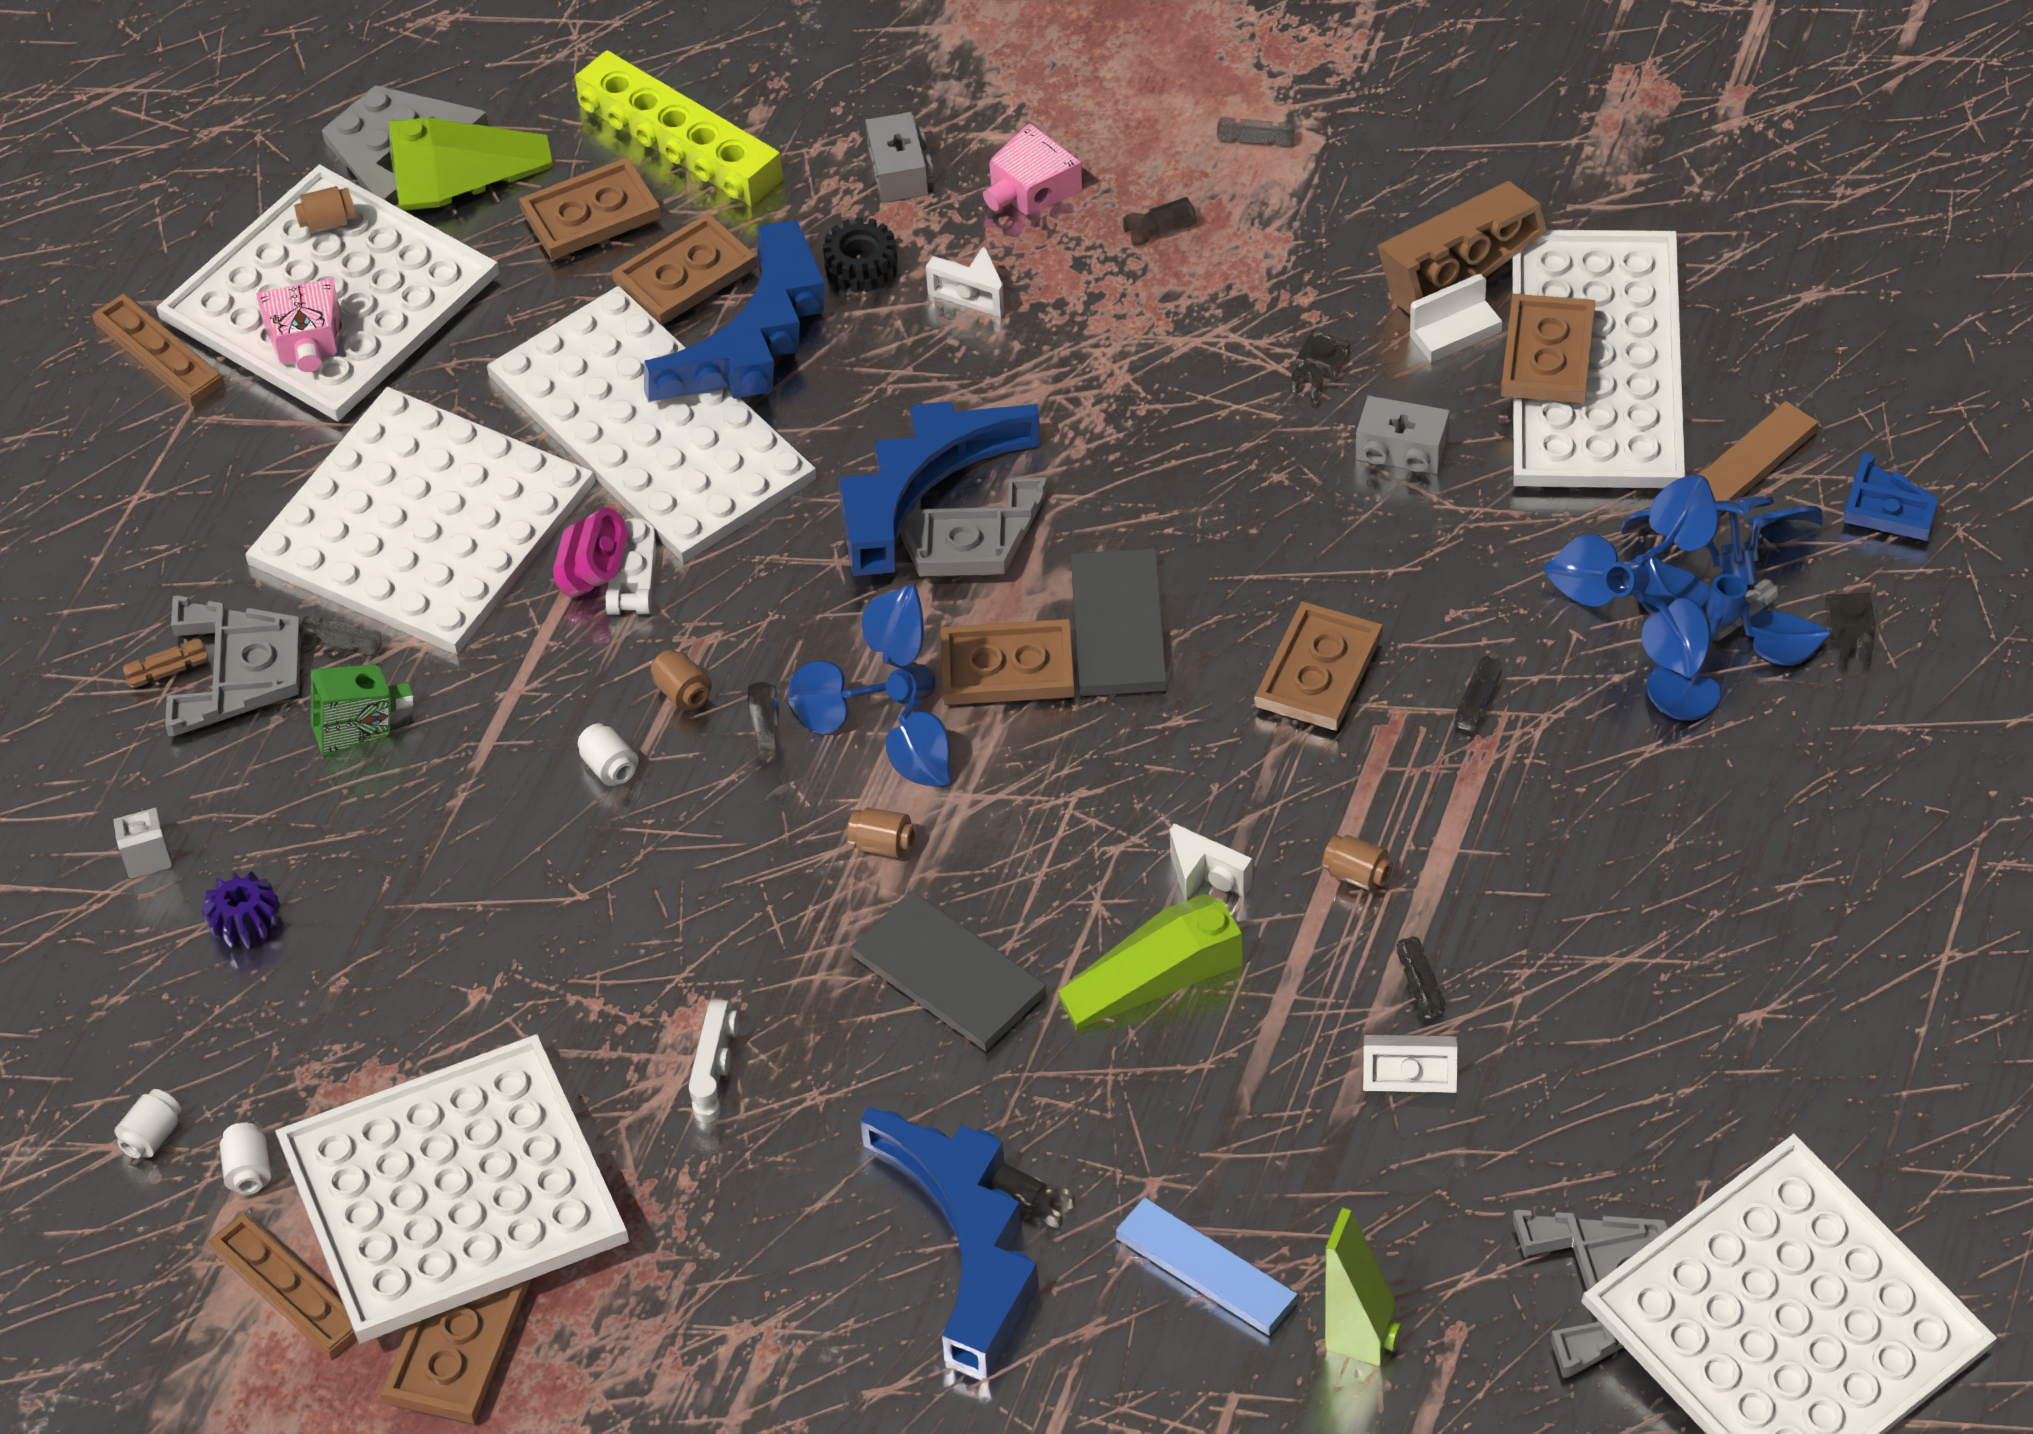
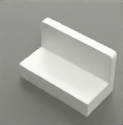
M1482 274L1472 276L1411 303L1410 337L1431 363L1502 332V320L1485 301L1486 279Z
M1364 1035L1363 1091L1457 1093V1038L1454 1036Z

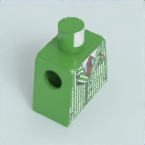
M375 664L311 670V727L322 756L386 737L390 733V713L413 707V696L409 683L405 682L387 686L381 668Z

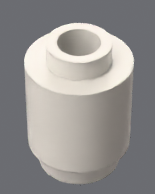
M597 723L587 727L579 736L578 748L580 757L605 785L615 786L631 779L638 766V756L614 728Z
M152 1089L149 1094H143L115 1128L119 1148L133 1158H140V1156L151 1158L178 1125V1116L182 1112L179 1103L168 1093L159 1089Z
M237 1123L229 1126L224 1131L223 1138L219 1144L224 1184L228 1189L239 1194L249 1195L256 1193L266 1186L271 1179L266 1138L260 1132L259 1127L252 1123Z

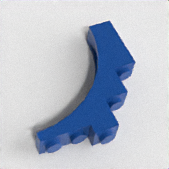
M797 220L758 226L757 257L762 272L760 282L745 309L726 327L704 341L681 351L644 360V392L648 402L729 388L733 399L773 392L774 360L772 357L798 352L800 324L798 317L824 313L825 282Z
M952 401L910 405L911 438L875 441L876 474L839 477L840 511L852 576L895 572V545L899 529L908 512L931 487L948 475L982 459L1009 451L1039 447V411L1037 404L957 412L953 410Z
M869 1106L860 1120L863 1145L894 1161L920 1181L942 1207L957 1237L962 1256V1276L956 1305L942 1334L944 1359L949 1363L988 1378L1039 1289L1037 1263L1022 1252L1008 1251L1022 1227L1020 1201L1015 1200L1005 1191L999 1189L992 1190L1005 1168L1003 1141L997 1139L988 1131L981 1129L973 1130L963 1125H960L951 1139L936 1128H923L906 1121L895 1112H883Z

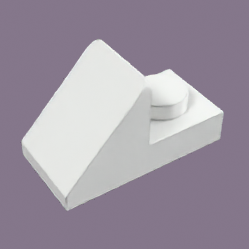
M984 247L981 248L970 267L955 261H948L935 256L931 257L926 265L928 295L1000 318L1004 314L1003 285Z
M157 808L113 819L116 841L129 878H137L171 867L172 864L164 840Z
M1175 823L1170 828V854L1185 901L1193 898L1205 880L1221 891H1230L1243 898L1253 886L1252 858Z

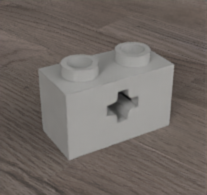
M912 112L865 119L868 150L881 203L928 195L927 179L934 177L930 154H922L923 150H927L923 126H915Z
M1368 395L1356 430V460L1438 475L1449 439L1450 410Z

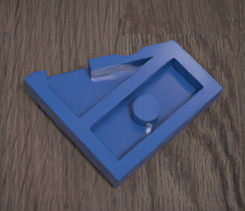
M1863 452L1844 511L1843 522L1928 541L1937 511L1938 498L1925 489L1914 486L1907 477L1898 471L1890 475L1875 465V456Z

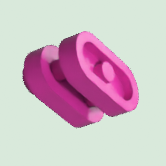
M608 507L601 508L589 515L586 520H580L564 530L553 568V576L557 587L565 595L571 598H578L591 591L595 586H600L617 576L628 537L626 523L617 511Z

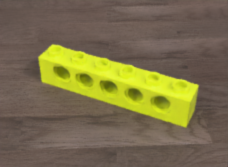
M606 50L575 75L577 99L587 112L597 114L607 120L614 128L622 129L637 138L644 146L652 147L662 153L672 163L682 165L695 173L702 181H708L722 189L729 197L738 199L753 207L783 181L779 151L610 51Z

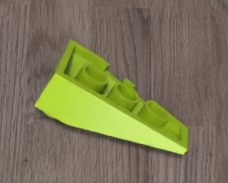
M428 117L388 121L390 157L398 205L403 211L441 207L452 203L453 196L467 191H471L473 195L485 191V185L496 181L513 182L553 168L548 137L544 134Z
M1207 894L1199 895L1160 911L1059 989L1058 997L1075 1028L1078 1030L1242 966V933L1223 900Z
M1342 1208L1326 1245L1325 1350L1380 1367L1386 1351H1395L1400 1339L1402 1324L1396 1322V1301L1352 1210Z

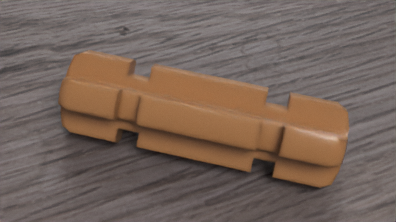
M195 639L184 643V648L179 649L178 646L147 656L145 657V662L140 663L139 660L125 664L123 671L129 686L136 688L147 684V679L153 678L155 681L186 670V665L192 664V667L205 663L208 660V654L204 643L200 639Z

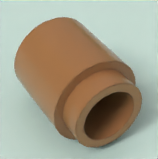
M337 186L302 194L300 195L301 203L294 205L299 227H307L310 234L345 226L347 221L356 219L348 187L338 189Z
M667 650L655 658L650 669L653 682L680 710L689 711L702 706L707 701L712 688L711 679L686 654L675 650Z
M866 807L863 811H853L848 823L847 840L850 845L857 846L859 851L901 858L906 850L911 851L915 844L916 826L911 824L908 814Z
M1334 835L1329 841L1322 859V867L1329 870L1332 877L1370 892L1374 891L1378 885L1384 886L1390 877L1393 863L1388 860V850L1350 835H1345L1344 837Z

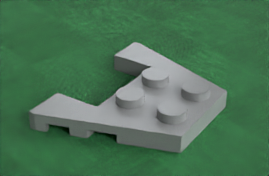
M375 85L322 129L325 143L345 168L353 172L362 188L394 204L398 201L394 175L385 169L391 164L388 121L428 117L486 126L488 121L486 112L480 109Z
M1046 477L1009 478L1007 507L921 509L920 498L910 509L899 529L901 538L918 575L943 577L1005 574L1047 495Z
M173 596L171 627L174 636L215 633L212 691L167 695L165 727L168 736H176L299 694L302 632L299 617L247 608L246 612L225 609L223 603L208 601L206 605L191 603L189 597Z
M1519 1209L1513 1211V1223L1524 1256L1573 1247L1587 1291L1668 1230L1665 1220L1603 1215V1221L1575 1219L1574 1213L1556 1212L1555 1217L1531 1215L1532 1210ZM1598 1319L1597 1322L1552 1331L1551 1342L1563 1378L1576 1374L1624 1347Z

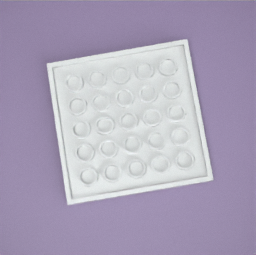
M319 164L156 308L159 319L338 422L497 277L500 272L498 262ZM337 186L338 189L348 187L356 219L347 221L345 226L313 234L309 233L307 227H299L294 205L301 203L300 195ZM333 278L340 306L338 352L333 356L322 357L321 366L313 372L299 370L296 363L286 365L280 363L264 327L256 293Z
M386 387L250 547L245 556L248 565L458 655L596 483L594 471L395 389Z
M537 1034L275 1130L359 1344L629 1242L626 1227Z
M1794 1133L1583 1294L1581 1301L1706 1434H1885L1990 1350L1997 1340V1337Z

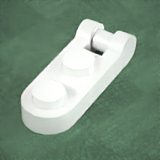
M627 519L625 523L628 537L619 571L615 578L608 581V590L606 591L607 615H621V611L636 610L637 615L651 614L656 556L654 527L644 519Z
M711 999L709 1002L689 1082L693 1114L699 1122L703 1123L715 1121L721 1113L720 1102L717 1097L720 1075L727 1076L730 1067L731 1052L730 1048H727L729 1037L736 1038L739 1029V1011L732 1010V1003L727 1000Z

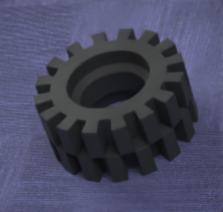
M856 218V224L851 225L848 219L842 221V229L837 225L831 228L832 234L827 233L825 236L823 253L826 274L829 275V280L833 284L838 282V288L845 290L850 285L851 292L858 293L859 287H864L865 292L872 291L871 285L875 284L879 289L885 286L884 279L889 282L892 280L893 272H896L898 267L894 234L892 230L888 231L887 225L881 223L877 227L876 220L871 218L868 224H863V218ZM856 252L872 253L871 256L855 259L848 257Z

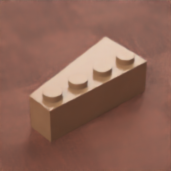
M1508 180L1377 245L1392 301L1410 314L1411 303L1477 274H1482L1486 278L1547 232L1540 203Z

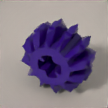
M234 871L231 880L226 882L217 878L216 889L205 891L206 904L203 906L204 910L202 911L205 923L208 924L210 932L215 939H224L230 948L239 940H242L248 947L251 940L255 937L266 940L267 929L277 928V914L280 913V902L267 878L258 880L253 871L244 878H240Z

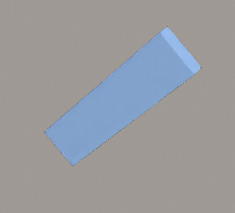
M1145 1197L1116 1229V1239L1268 1336L1297 1304V1293Z

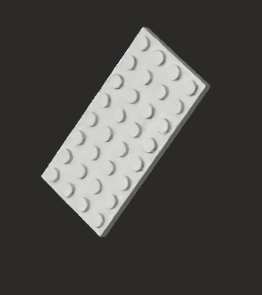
M1547 230V232L1512 257V293L1595 300L1585 403L1513 397V486L1665 488L1672 482L1685 477L1676 231Z
M618 285L487 365L488 375L582 467L594 471L595 479L635 518L648 521L654 527L655 537L684 564L817 480L816 468L742 399H733L729 388L648 402L644 392V360L673 354L685 349V347Z

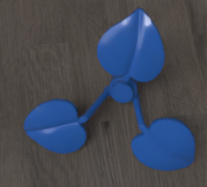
M1702 475L1686 476L1672 482L1657 495L1650 509L1649 523L1656 533L1667 537L1662 543L1646 553L1636 556L1634 560L1618 562V553L1612 543L1600 535L1588 534L1570 541L1542 568L1547 577L1559 590L1583 605L1602 606L1613 601L1615 597L1634 595L1636 601H1644L1656 606L1660 611L1650 614L1642 627L1641 639L1643 647L1655 663L1686 678L1694 677L1707 658L1711 640L1708 618L1703 609L1689 598H1678L1667 606L1663 600L1646 594L1645 590L1649 585L1650 576L1645 564L1648 560L1668 549L1673 541L1684 551H1695L1706 547L1713 540L1719 527V510L1716 509V500L1708 480Z
M1748 496L1735 501H1716L1715 506L1719 512H1729L1732 544L1722 545V554H1719L1713 540L1707 545L1712 556L1713 566L1720 567L1721 574H1733L1740 577L1747 586L1757 585L1755 561H1759L1757 550L1761 528L1775 521L1804 520L1821 526L1823 523L1821 509L1812 505L1793 506L1749 518L1748 523L1753 525L1750 548L1748 550L1747 542H1740L1737 513L1746 516L1752 508L1771 505L1774 503L1773 497ZM1651 507L1636 511L1627 516L1621 525L1622 534L1632 526L1648 520Z
M1656 557L1648 560L1645 564L1650 576L1649 585L1645 590L1646 594L1663 600L1667 606L1676 599L1685 597L1696 602L1703 610L1706 609L1711 621L1710 647L1718 625L1728 626L1736 621L1740 614L1745 634L1754 637L1753 649L1762 658L1776 664L1795 665L1807 660L1829 637L1830 630L1809 620L1782 611L1761 610L1750 617L1749 609L1751 604L1748 601H1744L1747 585L1743 579L1736 575H1718L1714 578L1712 586L1708 587L1703 580L1694 574L1668 565ZM1641 601L1645 610L1650 614L1660 611L1656 606ZM1658 666L1650 673L1646 685L1648 696L1658 710L1664 712L1669 717L1679 720H1696L1707 716L1716 708L1721 693L1720 686L1715 680L1700 676L1703 666L1691 678H1686L1677 672Z
M910 584L876 597L867 605L862 617L863 635L868 646L876 652L884 653V663L899 668L890 674L887 682L844 690L845 677L843 670L838 665L829 661H815L802 666L795 672L788 684L787 697L789 698L791 708L807 728L814 732L825 734L839 730L846 722L849 709L845 698L887 691L889 697L901 704L908 703L898 717L901 726L892 729L886 736V751L892 766L899 774L914 783L925 786H944L953 782L950 770V740L942 721L934 714L926 711L912 713L915 708L922 706L920 699L927 698L933 693L935 677L930 668L914 662L920 655L923 647L924 622L917 587L915 584Z

